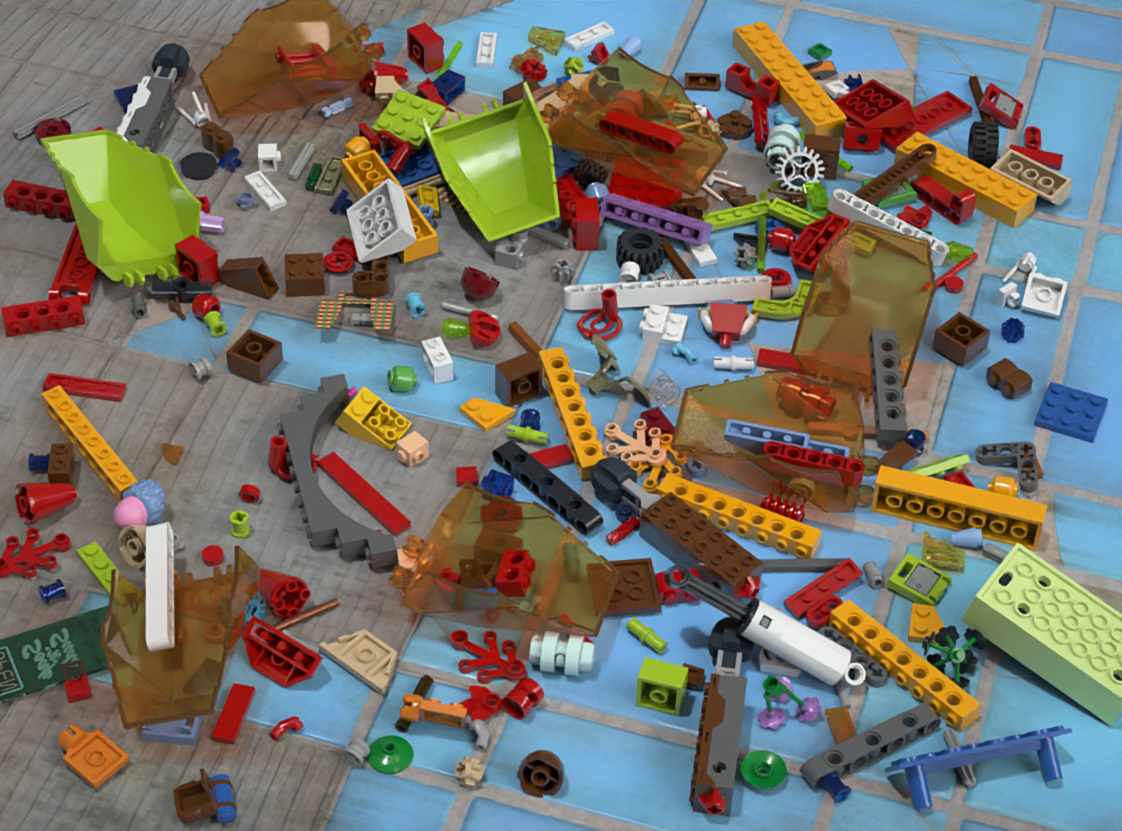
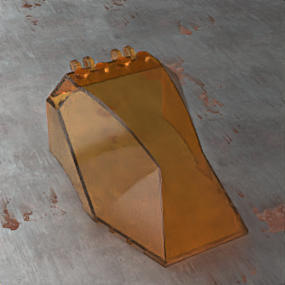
M286 0L268 8H257L243 21L245 25L237 34L233 33L232 36L234 38L226 48L222 47L220 49L222 53L215 61H210L199 77L219 118L271 113L307 106L350 88L376 68L373 62L382 58L383 53L379 49L378 43H371L366 48L364 47L362 42L369 40L372 35L366 23H361L354 28L330 1ZM312 43H319L326 52L312 61L291 68L287 66L284 70L275 59L278 46H282L286 53L310 51Z
M620 46L595 67L577 88L570 84L569 81L562 83V88H558L556 94L562 101L566 102L560 110L547 103L544 106V110L539 112L543 122L548 123L546 128L552 143L557 147L570 151L585 160L589 159L590 161L594 160L595 163L599 162L600 166H604L605 169L691 196L697 194L729 149L716 131L713 132L706 121L708 119L706 117L703 118L695 106L697 104L695 102L692 103L684 92L686 89L672 75L667 76L645 66L630 56ZM610 110H616L676 130L683 135L684 143L673 154H666L607 134L599 127V121Z
M854 220L845 229V232L838 236L834 243H830L826 251H822L801 311L790 352L804 374L815 379L814 385L820 383L822 379L827 381L826 387L830 389L832 384L849 387L854 390L852 399L855 400L859 395V391L865 392L864 402L868 403L870 396H873L868 338L872 328L896 330V338L900 340L898 354H901V364L899 371L903 373L901 387L905 388L907 386L937 287L935 272H933L934 263L931 261L930 241Z
M789 370L764 371L765 375L751 378L749 375L744 376L745 379L729 382V379L724 380L723 384L710 386L708 383L685 388L670 445L672 450L758 493L768 496L773 492L774 499L781 495V501L784 502L786 498H789V504L796 501V506L799 507L801 504H804V508L825 513H849L855 511L856 504L859 506L871 505L873 499L871 495L874 492L873 487L870 485H859L857 487L842 485L839 470H818L795 466L771 457V454L755 455L724 440L727 419L810 434L809 440L850 447L848 457L861 460L864 463L865 470L863 475L866 477L875 476L878 470L876 466H878L879 459L877 456L865 455L864 423L854 385L826 384L789 373Z
M466 481L441 511L425 540L415 535L407 537L406 543L408 544L403 546L402 552L407 557L416 559L411 571L401 565L394 566V575L389 577L388 583L396 589H403L399 597L400 602L422 615L436 616L462 624L489 629L534 632L552 631L567 635L597 637L620 571L602 555H596L587 547L589 543L580 541L570 532L572 529L569 526L567 528L554 518L555 514L539 503L507 499L480 489ZM507 550H529L531 557L535 559L536 563L535 571L531 575V586L527 589L525 597H507L499 591L496 593L479 591L439 577L444 567H450L451 571L457 575L458 573L461 574L459 567L460 559H480V562H499L500 564L503 553Z
M239 545L235 546L234 566L233 564L227 565L226 574L222 575L220 567H214L213 577L194 580L192 572L185 573V582L182 583L180 576L174 575L175 643L172 648L150 652L146 643V589L138 590L116 569L111 570L109 604L105 620L101 623V647L105 652L107 669H109L111 674L112 687L117 696V705L125 730L215 714L219 690L232 664L251 604L260 589V568Z

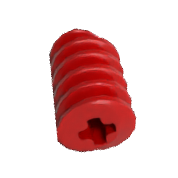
M773 492L768 497L766 496L760 504V508L803 523L805 517L804 504L796 508L797 502L794 501L790 506L789 498H786L782 503L781 495H778L774 500Z

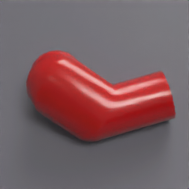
M297 716L284 719L271 730L269 736L272 740L278 741L290 728L294 732L299 731L303 727V722Z

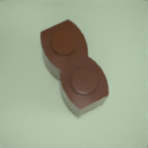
M209 122L200 127L202 145L206 150L213 152L218 159L224 161L235 155L233 136L229 132L222 130L214 122Z
M1004 358L987 368V382L1000 389L1004 396L1014 400L1031 390L1033 379L1028 373L1018 369L1009 359Z

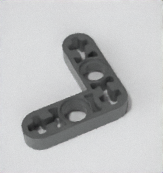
M1024 441L983 444L976 448L975 456L979 464L1018 463L1020 489L1025 493H1032L1038 489L1036 449L1033 443ZM1002 451L1011 452L1009 455L1006 456L1000 454ZM1024 451H1028L1029 457L1024 456ZM1027 464L1033 466L1031 469L1028 470L1022 468L1024 465ZM1026 477H1030L1031 484H1027Z

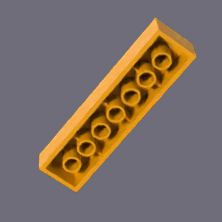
M916 132L896 148L894 164L919 146L927 143L933 144L937 149L936 159L924 167L923 172L919 171V174L914 176L920 178L923 175H927L955 195L966 188L971 189L976 196V209L1012 228H1015L1034 212L1037 193L919 132ZM927 151V152H924L923 154H927V155H928V154H931L932 152Z
M375 150L341 160L342 177L358 200L388 178L403 189ZM403 189L417 239L403 251L397 252L403 263H407L438 253V235Z
M882 465L875 482L871 506L872 512L954 532L976 527V529H981L983 539L1015 546L1018 542L1032 551L1037 550L1047 509L1045 504Z

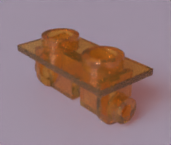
M540 45L528 48L521 55L516 54L511 59L512 62L509 69L514 67L516 73H521L520 67L523 61L535 59L537 62H542L544 55L538 52Z

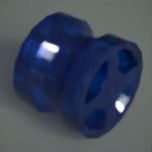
M535 409L523 410L520 415V427L526 428L529 426L531 429L539 431L540 413Z

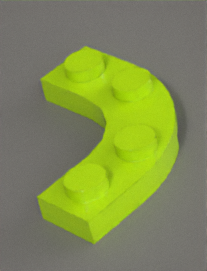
M800 279L796 294L792 298L783 301L755 297L751 314H756L757 312L759 317L777 319L779 321L801 316L811 309L813 295L818 291L819 283Z

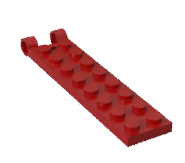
M75 223L56 276L49 289V300L62 298V291H77L82 305H89L91 292L99 269L87 259L77 223Z

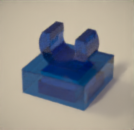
M858 74L857 78H852V75H849L848 79H844V84L849 87V92L863 85L860 74Z
M235 147L224 154L218 162L221 169L227 166L228 170L233 172L236 168L233 163L240 167L242 161L237 158L240 151Z
M343 189L335 198L329 211L336 214L340 209L343 214H347L346 210L353 205L351 200L346 199L349 192Z

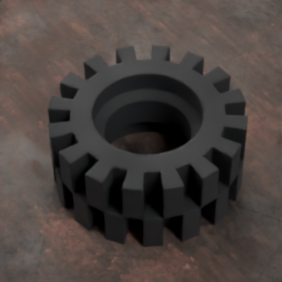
M581 159L578 161L572 176L575 181H579V185L582 184L586 188L594 182L604 184L608 171L604 166H600L599 162L595 163L594 160Z

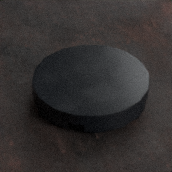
M204 152L191 153L185 156L180 163L182 174L187 178L189 176L194 177V180L207 179L217 170L216 158Z

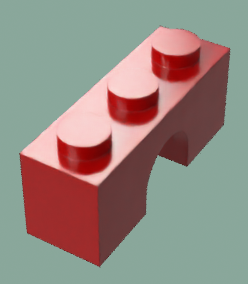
M735 62L727 69L726 88L751 99L758 94L767 106H770L778 99L779 80L764 75L758 82H755L750 75L751 68Z

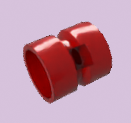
M524 677L502 699V705L510 716L523 720L544 698L543 689L535 680Z

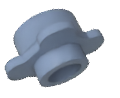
M242 192L235 199V202L240 204L242 209H247L257 204V200L253 199L251 192Z

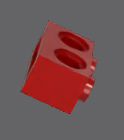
M529 550L504 551L494 582L500 597L526 596L527 589L531 586L532 572L536 568L535 559L531 557Z

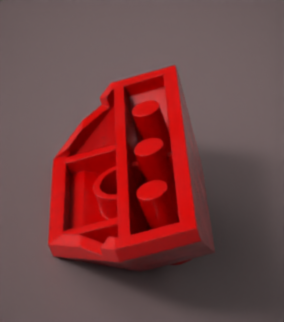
M833 213L828 215L827 218H822L808 224L789 248L794 265L810 272H823L827 266L829 254L837 253L842 247L850 219Z
M254 615L242 633L251 667L285 688L312 678L323 660V657L314 650Z

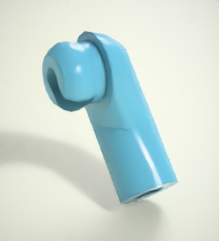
M775 112L773 114V121L778 125L790 124L795 126L800 123L798 116L783 118L782 112Z
M680 342L675 343V346L671 347V351L675 356H679L680 353L684 354L691 365L698 362L696 354L690 347Z

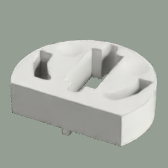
M765 648L761 649L758 662L760 671L798 677L801 674L802 669L788 661L779 662L774 653Z

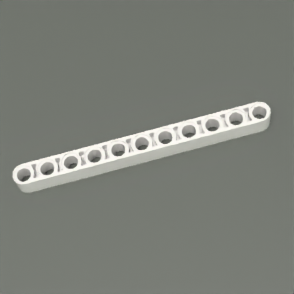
M743 276L571 285L564 288V307L568 310L602 308L601 293L606 289L616 291L618 308L650 306V304L708 303L709 300L732 299L736 302L755 301V297L770 299L772 278L769 276Z

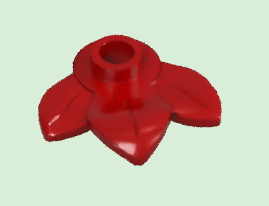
M905 205L903 213H898L897 217L915 228L922 229L928 226L929 219L932 217V211L928 205L921 207L919 210Z
M469 686L471 698L458 703L467 709V715H471V722L476 719L485 721L491 715L497 714L503 709L500 696L496 693H491L488 688L483 686Z

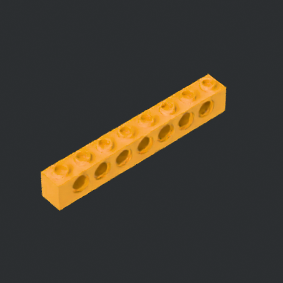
M562 347L539 351L538 361L542 365L544 382L569 449L574 456V463L581 481L589 480L593 466L599 460L607 458V456H603V447L601 441L597 440L596 427L591 425V414L585 409L586 402L584 397L580 396L579 383H575V373L573 368L569 367L568 355L564 354Z
M60 385L41 393L44 411L68 441L73 444L76 451L117 502L122 501L123 493L130 488L131 484L138 482V480Z
M667 473L657 488V494L660 497H664L669 492H672L717 527L784 551L798 558L812 559L820 546L822 530Z
M848 599L830 612L828 626L838 630L884 667L887 674L900 686L906 688L916 699L928 704L948 725L961 732L978 718L981 704L851 600Z

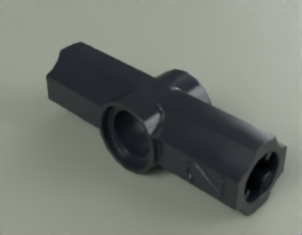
M184 277L176 278L173 282H152L153 299L175 300L174 297H178L180 303H186L191 298H196L200 294L212 296L211 282H190Z

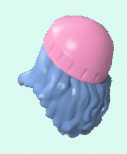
M144 479L131 484L130 488L123 493V500L118 503L113 514L114 523L120 531L125 527L136 524L149 526L153 523H162L161 515L164 509L165 494L159 483H154L152 479Z

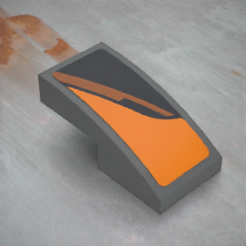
M816 61L802 65L813 78L820 76L821 80L838 74L833 61Z

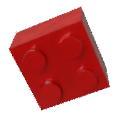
M425 22L408 28V58L425 74L444 68L443 38Z
M575 198V205H571V217H574L571 220V231H574L572 232V243H575L576 251L598 250L600 225L598 198Z
M193 234L175 244L179 275L187 278L190 282H211L212 286L220 282L218 253L215 249L210 248L203 240L198 239Z

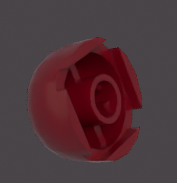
M465 267L460 279L461 287L467 293V298L476 302L478 299H489L495 294L500 284V281L496 278L491 277L490 279L485 272L472 267Z

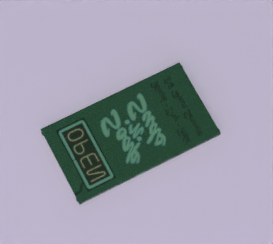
M108 606L1 639L0 704L64 684L65 681L70 682L82 678L84 675L88 676L131 662V655H129Z

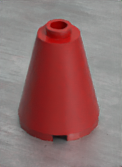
M20 483L15 487V489H19L18 494H15L16 508L20 518L24 517L26 519V522H23L25 525L34 524L73 504L77 498L76 488L70 483Z

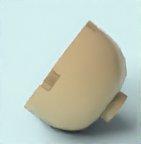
M131 525L125 527L119 534L118 541L122 540V547L119 548L120 553L131 567H134V565L138 568L146 566V528L149 527L147 525Z

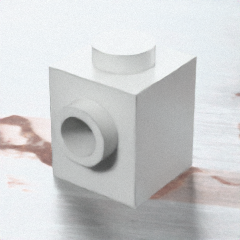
M277 143L258 144L259 171H278V162H281V151H277Z

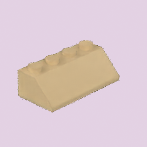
M1012 149L990 168V170L999 173L1059 206L1070 196L1072 179Z

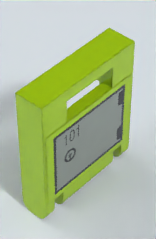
M907 553L888 579L886 586L917 604L935 606L948 588V585L952 582V578L912 554ZM903 569L909 573L905 579L899 576Z

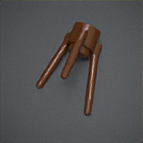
M768 189V192L792 195L789 198H781V200L802 209L807 206V197L802 191L793 192Z

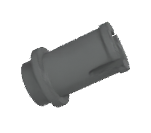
M135 294L131 298L133 305L131 310L134 316L141 318L147 313V307L144 305V297L140 294Z

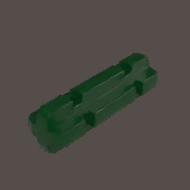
M320 163L312 165L305 183L307 191L314 190L322 172V165Z

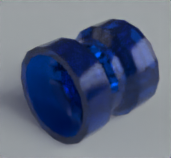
M911 429L905 434V442L918 451L917 457H920L923 454L926 435L921 430Z

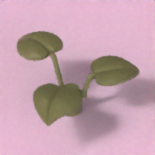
M594 335L591 344L596 345L598 355H602L606 360L599 371L587 382V385L598 394L604 388L608 390L616 384L627 381L645 396L648 407H651V400L647 391L632 377L625 376L608 383L610 378L605 372L611 365L619 371L620 367L616 362L618 359L604 340L598 335Z

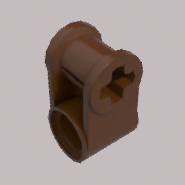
M704 197L680 198L674 200L671 206L674 208L675 213L699 220L708 210L709 202Z

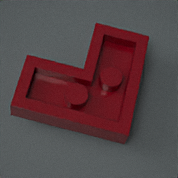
M658 406L640 413V419L645 420L647 424V430L645 431L646 446L652 445V440L649 437V430L651 428H659L662 435L670 434L678 438V431ZM634 431L632 438L637 440V432Z

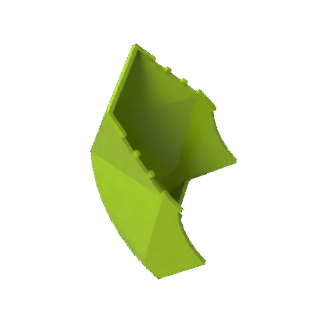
M527 82L523 83L524 98L522 100L499 107L497 100L493 99L492 106L494 109L488 111V106L485 102L481 103L484 113L465 119L463 112L458 111L460 121L455 123L453 116L449 114L447 115L449 125L430 131L426 118H421L427 143L446 182L488 243L560 218L552 141Z
M108 129L41 138V144L69 196L87 259L112 281L119 282L123 279L125 285L129 287L134 286L135 282L138 285L144 284V275H155L157 273L158 278L162 281L168 280V277L178 278L179 272L177 269L175 244L192 234L199 239L201 202L182 183L172 164L173 160L162 153L154 154L150 152L149 147H144L143 149L136 146L135 141L127 142L123 140L122 135Z

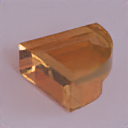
M166 443L162 445L165 460L177 466L184 452L183 446Z

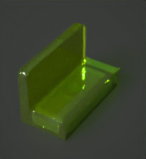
M822 182L803 183L802 189L812 211H820L822 218H824L830 210L827 207L829 198Z

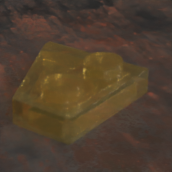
M532 26L528 35L529 42L555 56L558 55L565 39V31Z
M924 531L921 560L938 570L963 573L965 551L951 546L944 540L939 542L930 537L931 533Z

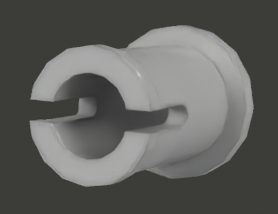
M788 284L787 286L771 287V298L788 297L790 299L795 295L794 285Z
M873 561L865 562L862 568L868 577V584L874 588L882 586L884 576L882 573H879L876 563Z

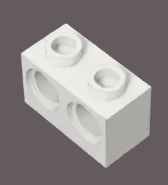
M441 337L421 341L422 360L434 384L453 380V361Z

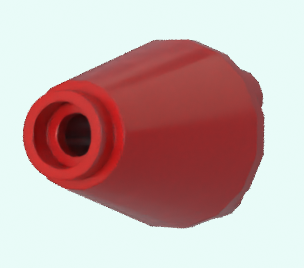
M365 59L362 63L358 64V71L360 73L359 89L366 94L375 93L377 76H394L395 81L399 85L408 80V71L401 66L373 59Z
M264 568L258 570L254 576L258 590L270 610L278 617L290 618L297 615L311 595L307 584L301 578Z

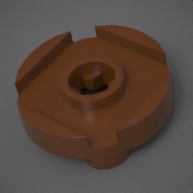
M732 110L730 113L724 114L717 119V123L720 124L718 128L722 131L719 135L723 138L730 139V137H736V140H742L751 134L752 120L741 114L738 110Z

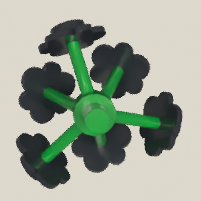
M955 626L942 627L936 635L933 631L930 637L926 636L922 640V648L925 649L924 656L928 654L930 647L947 653V658L943 660L938 653L929 654L926 658L931 665L944 675L945 663L951 661L952 666L955 668V677H950L949 679L964 689V687L969 686L970 680L965 679L960 674L965 672L973 673L976 669L975 664L978 662V659L973 657V652L968 648L972 646L983 650L985 648V639L977 629L967 628L964 637L968 642L961 648L956 647V640L959 639L960 635L957 633Z

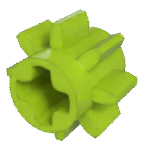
M570 56L563 64V67H565L564 73L568 76L583 72L584 65L582 63L584 61L578 56L576 58Z

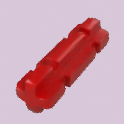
M636 516L629 518L628 521H625L614 531L606 535V542L611 546L617 544L619 540H622L640 526V519Z

